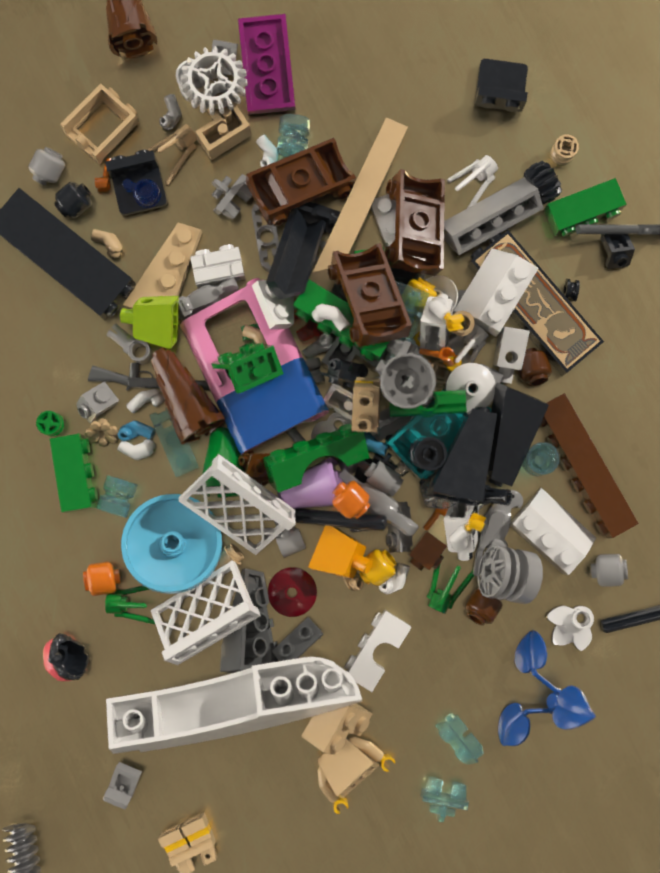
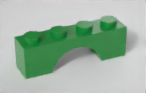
M345 424L336 431L320 433L312 440L299 441L288 449H279L271 452L269 456L263 457L270 485L279 493L302 484L306 468L311 462L323 456H335L346 466L370 458L364 432L351 431L352 424Z

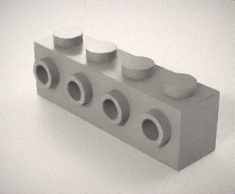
M522 178L445 220L444 237L446 243L458 255H461L544 209L538 188L526 178Z

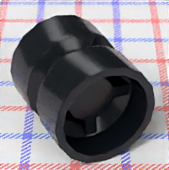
M420 437L414 440L408 451L412 464L417 468L428 471L437 470L442 467L447 458V449L444 443L432 437Z

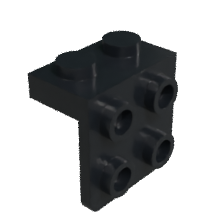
M482 59L479 67L474 106L522 112L528 92H525L528 66L522 63Z
M139 150L135 152V155L127 157L118 155L105 162L107 171L112 178L119 212L123 216L166 206L167 198L154 151Z

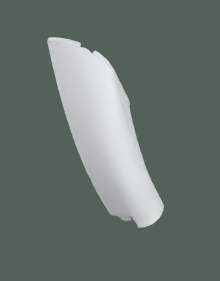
M304 657L254 665L249 669L197 683L106 699L109 750L113 754L135 750L146 752L257 731L361 702V693L355 680L348 672L336 665L335 662L324 658Z

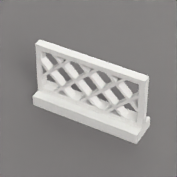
M219 454L212 460V466L179 496L180 503L255 555L284 529L289 531L295 526V509ZM213 476L220 481L221 487H206V481ZM222 493V501L208 502L207 494ZM225 493H236L240 496V500L226 501ZM192 494H203L204 502H193L189 497ZM255 506L259 509L260 514L245 515L244 507ZM241 507L242 515L227 516V508ZM209 508H223L224 516H213L209 513ZM274 520L278 525L275 528H264V521ZM246 521H260L261 528L246 529ZM228 522H242L243 529L233 530L229 527ZM261 535L262 540L254 545L247 539V536Z
M234 561L214 571L199 586L189 591L178 593L151 610L165 649L162 651L164 660L175 665L181 664L261 616L258 608L251 601L237 564ZM232 571L233 579L231 585L221 584L224 575ZM208 584H212L214 587L210 598L201 597L203 588ZM220 587L228 589L224 603L215 601ZM234 592L241 593L244 601L236 607L230 606ZM188 596L193 597L189 611L180 609L183 599ZM199 599L208 602L203 616L195 614ZM213 605L222 606L219 617L210 619L209 616ZM169 608L173 611L167 624L162 621L160 613ZM179 612L187 614L182 628L174 626ZM193 616L202 619L196 631H188ZM172 629L181 631L178 641L171 645L169 638Z

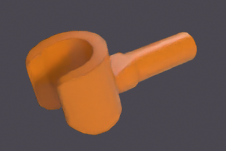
M106 164L103 177L95 178V187L98 192H106L111 189L110 175Z
M444 347L440 351L420 348L419 351L421 355L439 358L447 367L454 365L452 360L448 358L449 356L456 357V354L450 347Z
M445 501L438 502L434 513L423 528L428 531L440 514L445 516L450 504Z

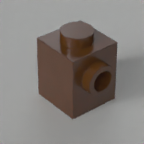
M425 531L408 553V556L412 558L410 563L421 571L423 568L430 570L433 567L436 569L444 559V556L441 554L447 545L428 531Z

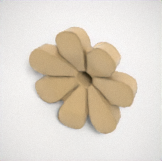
M104 418L99 419L98 422L93 421L90 428H87L85 431V436L89 437V442L96 443L99 441V446H106L108 444L107 441L112 444L117 442V427L110 426Z

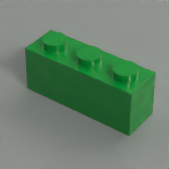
M616 178L550 202L543 211L553 235L562 234L565 237L576 232L575 228L578 224H598V220L604 217L610 220L621 215V210L627 204Z
M79 433L50 438L61 512L69 513L96 508L95 502H98L96 487H92L91 478L94 477V469L92 463H88L87 453H90L88 439H84V435Z

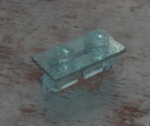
M448 714L445 717L446 721L435 725L439 730V735L445 742L450 743L455 750V755L461 762L467 765L477 763L479 761L477 758L484 754L483 746L472 733H469L464 738L462 734L468 728L458 715Z

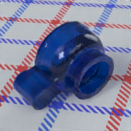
M130 179L123 181L125 190L133 192L134 198L140 206L149 208L159 202L161 191L154 181L150 179H142L137 183L132 182Z

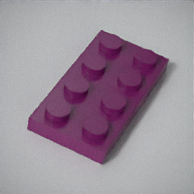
M286 14L238 18L242 64L247 74L245 77L247 79L245 92L248 115L296 110Z

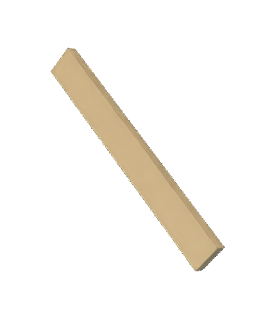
M387 117L309 280L329 292L332 291L335 285V281L330 280L328 275V265H331L333 251L345 254L350 253L408 129L407 126Z

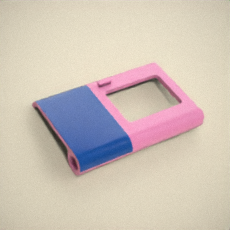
M259 278L250 280L246 287L188 317L180 324L215 402L226 419L224 421L240 455L305 421H315L329 412L290 329H269L252 288V285L257 280H260ZM241 301H247L267 345H274L284 374L242 393H236L226 369H215L212 367L211 363L218 361L217 357L219 354L205 327V322Z

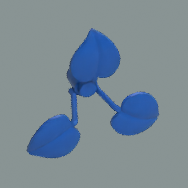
M534 630L530 631L517 646L515 664L522 673H529L531 671L532 675L550 688L553 693L547 697L546 704L548 708L526 709L523 711L521 704L512 703L503 710L498 723V735L503 746H518L527 739L531 728L530 720L527 717L528 714H553L555 725L565 730L583 726L596 717L584 693L578 687L568 686L561 691L537 672V669L543 668L546 664L547 649L541 635Z

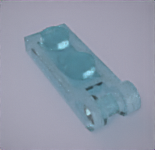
M167 409L159 414L157 412L150 414V419L175 476L180 477L200 468L190 444L182 445L180 443ZM170 419L172 425L163 428L162 422Z

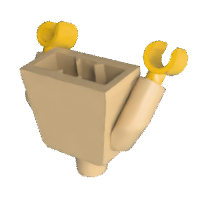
M352 737L345 739V745L337 755L324 753L318 758L319 788L327 799L333 802L336 814H340V809L337 807L340 803L344 804L347 809L349 808L346 796L379 765L385 772H389L384 766V762L391 760L395 764V760L391 755L384 754L382 750L370 741Z

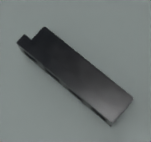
M299 210L291 211L288 216L266 280V284L279 300L301 295L305 292L326 226L324 220L308 224Z

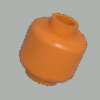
M342 481L332 492L335 495L332 505L347 519L353 517L356 519L360 518L370 507L369 494L356 481H350L346 484Z
M111 562L90 564L87 567V571L83 572L85 590L90 591L93 596L112 594L116 591V584L121 583L119 569H114Z

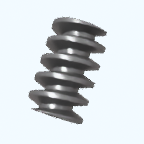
M21 823L2 828L3 832H10V835L5 837L3 841L11 842V846L4 850L5 852L13 853V856L6 859L7 863H14V866L9 868L7 873L41 872V867L36 865L39 863L40 858L34 855L38 852V846L32 845L37 841L36 835H32L36 830L34 825Z

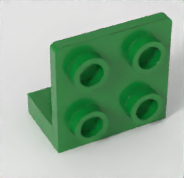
M263 343L242 345L239 347V352L221 354L217 357L218 361L211 363L215 369L228 370L236 393H242L284 374L274 345H264Z

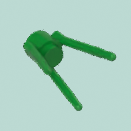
M440 563L434 569L430 591L427 595V598L430 599L428 606L446 614L448 608L452 609L457 598L475 576L473 575V570L452 596L449 592L461 567L456 566L444 590L438 588L437 592H435Z
M142 585L128 589H116L115 594H107L105 600L107 614L155 624L154 619L124 612L128 611V608L147 607L145 603L129 602L128 596L124 595L150 589Z

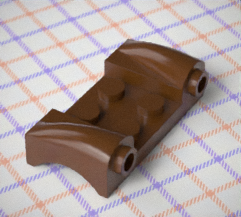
M335 138L246 174V184L268 225L276 227L287 221L290 210L329 193L333 197H339L340 199L349 196L356 181V176L347 168L340 155Z
M400 169L392 179H389L386 185V193L389 194L390 200H396L395 241L385 250L390 268L436 276L444 269L445 179H419L408 174L406 170Z
M381 243L355 254L333 251L331 265H328V275L330 280H334L337 285L342 284L353 315V326L349 329L351 341L353 343L356 342L358 347L409 337L412 324Z

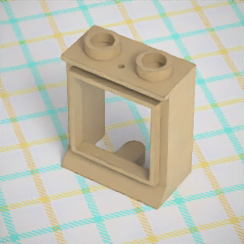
M101 83L60 124L65 135L99 166L103 159L136 125H139L136 110L128 103L124 105L119 100V95L112 88L106 89ZM103 103L123 122L96 147L77 128Z

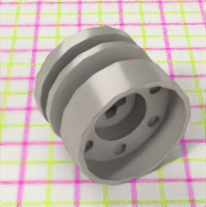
M413 353L399 354L391 358L384 366L380 376L381 390L385 398L393 405L403 409L415 408L424 404L431 397L436 385L435 373L431 364L422 356ZM403 375L414 378L412 388L408 386L403 388L401 386L403 382L401 377Z
M492 545L484 552L478 568V585L483 596L498 600L506 599L514 603H531L536 598L543 579L541 559L536 553L519 549L514 550L500 545Z

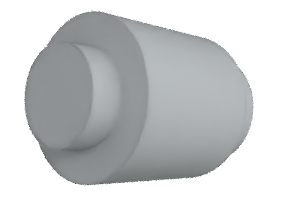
M381 461L377 464L372 462L364 474L368 477L367 483L386 495L394 496L403 483V479L399 477L400 474Z

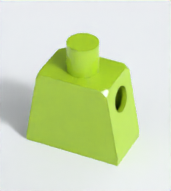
M179 296L141 297L135 302L133 309L122 308L120 322L133 324V337L135 339L172 349L178 340Z

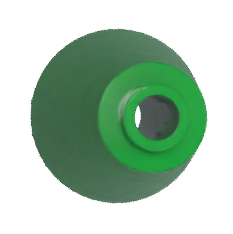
M226 427L216 428L215 432L210 434L202 474L212 466V460L218 454L245 473V468L238 462L241 455L229 429ZM213 476L206 481V487H221L220 481ZM217 493L218 498H222V493ZM225 493L226 498L239 496L236 493Z

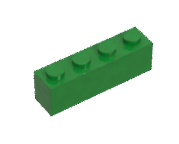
M308 280L305 292L299 295L293 304L297 317L305 322L309 320L318 324L317 328L327 335L333 333L340 337L338 339L340 343L348 348L352 346L361 350L360 355L370 361H373V359L380 361L390 343L389 341L358 347L356 342L353 343L349 334L354 318L348 302L311 280ZM320 304L336 306L350 325L340 332L332 320L315 321L312 317V311Z

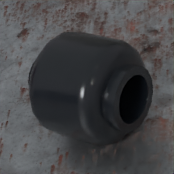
M69 182L56 192L54 204L64 217L77 218L91 207L89 196L92 194L83 183L79 185L75 182Z

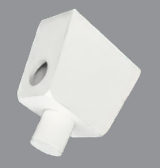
M503 327L498 334L493 365L500 367L499 372L503 374L501 382L512 384L514 369L522 370L530 331ZM508 352H511L513 355L510 362H507L505 359Z

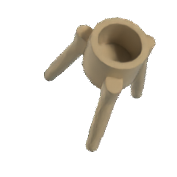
M187 124L147 149L149 151L157 150L161 153L173 144H176L181 150L186 148V151L165 181L167 186L174 179L190 153L197 148L194 144L198 140L197 135Z

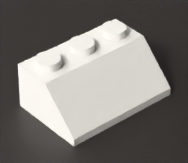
M492 248L453 312L466 311L470 313L474 318L475 324L496 337L525 292L538 267L518 255Z
M542 488L535 493L510 523V526L565 575H569L586 557L596 540V537Z

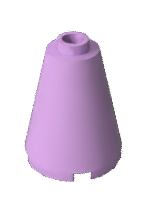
M331 456L306 470L303 474L302 484L279 493L277 492L278 498L293 509L333 506L332 500L335 495L332 492L343 481L339 477L342 471L339 472L335 468L336 465H339L338 461L334 456Z

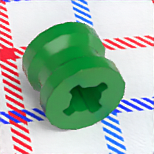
M44 411L37 417L36 426L42 434L55 437L63 432L65 421L56 412Z

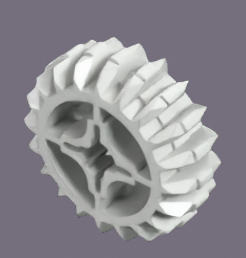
M214 46L213 52H208V49L204 47V54L200 55L199 52L195 51L196 59L188 57L187 63L189 66L182 67L184 74L180 76V81L183 83L181 89L182 92L186 93V101H192L191 105L194 109L200 106V112L204 113L209 108L211 115H214L215 109H219V112L223 114L224 107L227 106L228 109L232 110V102L240 104L239 96L245 95L246 92L243 87L247 86V79H245L247 76L246 70L241 69L243 64L240 60L236 61L234 53L228 56L227 49L224 48L221 53H218L216 46ZM223 67L232 73L234 77L233 82L228 81V78L223 76ZM218 78V82L215 81V83L210 85V80L213 81V79ZM195 80L200 81V84L205 86L204 95L194 87ZM218 93H224L220 96H215Z

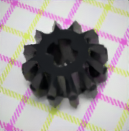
M544 161L536 162L525 170L524 178L538 188L542 205L552 202L562 193L558 175H556L554 168H551L549 163Z

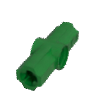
M466 390L433 391L429 399L433 400L435 404L431 408H424L419 405L415 408L403 409L389 402L390 417L422 415L429 418L439 414L467 413Z

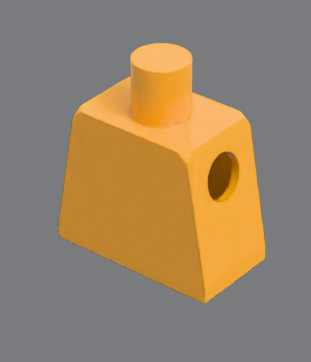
M325 525L308 568L353 579L357 570L367 574L373 562L371 559L363 556L366 550L365 545L339 528Z

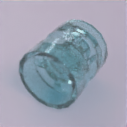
M286 114L280 117L278 131L281 135L277 139L276 150L278 154L288 157L308 148L309 141L306 137L310 135L311 121L309 118L296 114Z
M537 443L529 448L522 466L532 476L547 475L558 467L559 453L549 443Z
M107 475L103 485L105 494L100 495L96 508L127 518L131 508L129 499L134 498L138 485Z

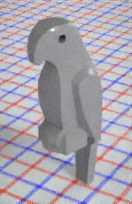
M230 278L217 286L212 284L204 285L187 297H179L178 320H185L237 292L239 287L235 278Z
M345 469L339 474V477L345 483L356 481L369 494L370 507L368 511L372 515L385 516L387 518V525L391 524L397 527L407 536L414 535L418 530L419 526L404 515L402 505L389 494L386 495L369 483L361 482Z
M511 490L512 501L509 506L493 503L484 515L486 517L485 525L480 532L473 568V575L478 576V568L485 547L489 548L492 545L508 547L504 539L510 528L511 509L514 507L521 508L523 505L522 495L515 490Z

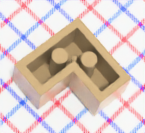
M218 93L215 96H220L224 93ZM232 102L233 109L230 110L226 106L224 107L223 114L219 112V109H215L214 115L210 114L213 120L195 131L199 143L211 161L252 135L249 123L234 102Z
M355 703L312 716L301 737L324 753L337 755L344 747L348 733L361 736L362 732L368 728L372 713Z

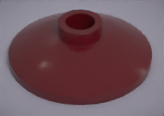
M296 567L282 569L270 580L268 586L269 602L275 611L287 617L301 616L308 612L316 601L317 587L315 581L303 569ZM289 588L296 589L297 595L295 597L288 596L287 591Z

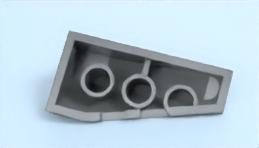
M246 568L241 570V576L251 601L258 608L261 616L223 638L220 672L235 673L252 668L254 665L278 662V658L272 652L278 644L277 641H273L271 631L274 623L273 618L269 619L267 610L269 597L264 572ZM235 593L233 607L244 602L241 593Z

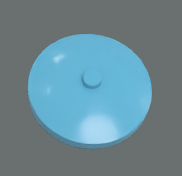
M166 494L146 501L132 513L122 533L121 551L129 572L140 584L159 593L177 594L199 586L213 573L222 553L221 531L180 503L179 496L181 494ZM189 497V499H191L193 502H200L192 497Z

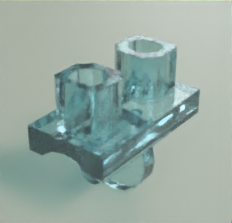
M429 777L426 788H422L420 796L424 802L439 805L430 804L429 812L438 814L437 820L439 822H444L446 815L455 816V809L447 808V806L468 810L469 802L466 798V785L464 783L452 782L451 791L448 794L441 792L442 779Z

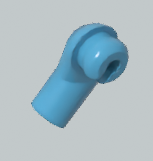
M134 420L120 427L117 435L122 441L131 440L139 435L151 440L155 435L156 429Z
M364 432L368 451L385 456L388 444L377 441L370 432Z

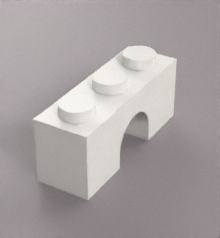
M386 610L382 614L380 612L376 614L371 623L374 626L371 633L363 635L358 644V647L361 648L356 657L351 655L344 667L356 683L371 692L385 672L384 667L377 664L373 659L374 649L381 643H389L399 649L412 628L409 624Z

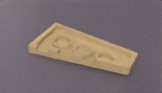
M177 223L134 287L135 289L132 290L124 302L123 306L125 308L133 309V305L141 297L180 295L191 265L190 256H194L202 235L201 229Z

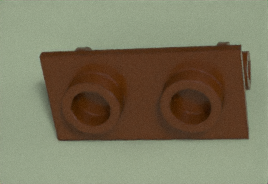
M244 453L239 457L238 462L246 469L245 474L250 477H268L263 457L269 456L270 453Z

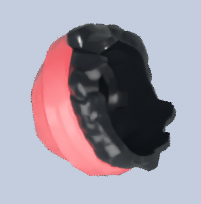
M58 633L45 644L43 664L46 671L56 680L61 682L79 680L85 673L89 663L87 660L89 656L85 654L84 645L62 633Z

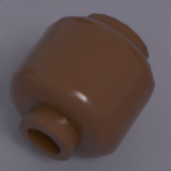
M536 348L526 349L522 370H519L523 382L529 383L530 386H538L548 381V377L552 374V368L546 352Z
M478 588L471 595L465 608L470 620L484 626V624L494 622L503 607V603L496 598L483 596Z

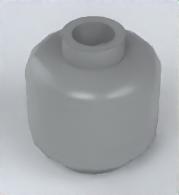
M45 147L44 150H36L28 165L29 171L34 174L32 179L42 185H46L47 182L56 183L65 167V163L62 160L63 156L48 147Z
M620 554L598 555L596 563L591 564L592 579L597 578L598 584L601 587L622 586L624 580H628L627 559L623 560Z

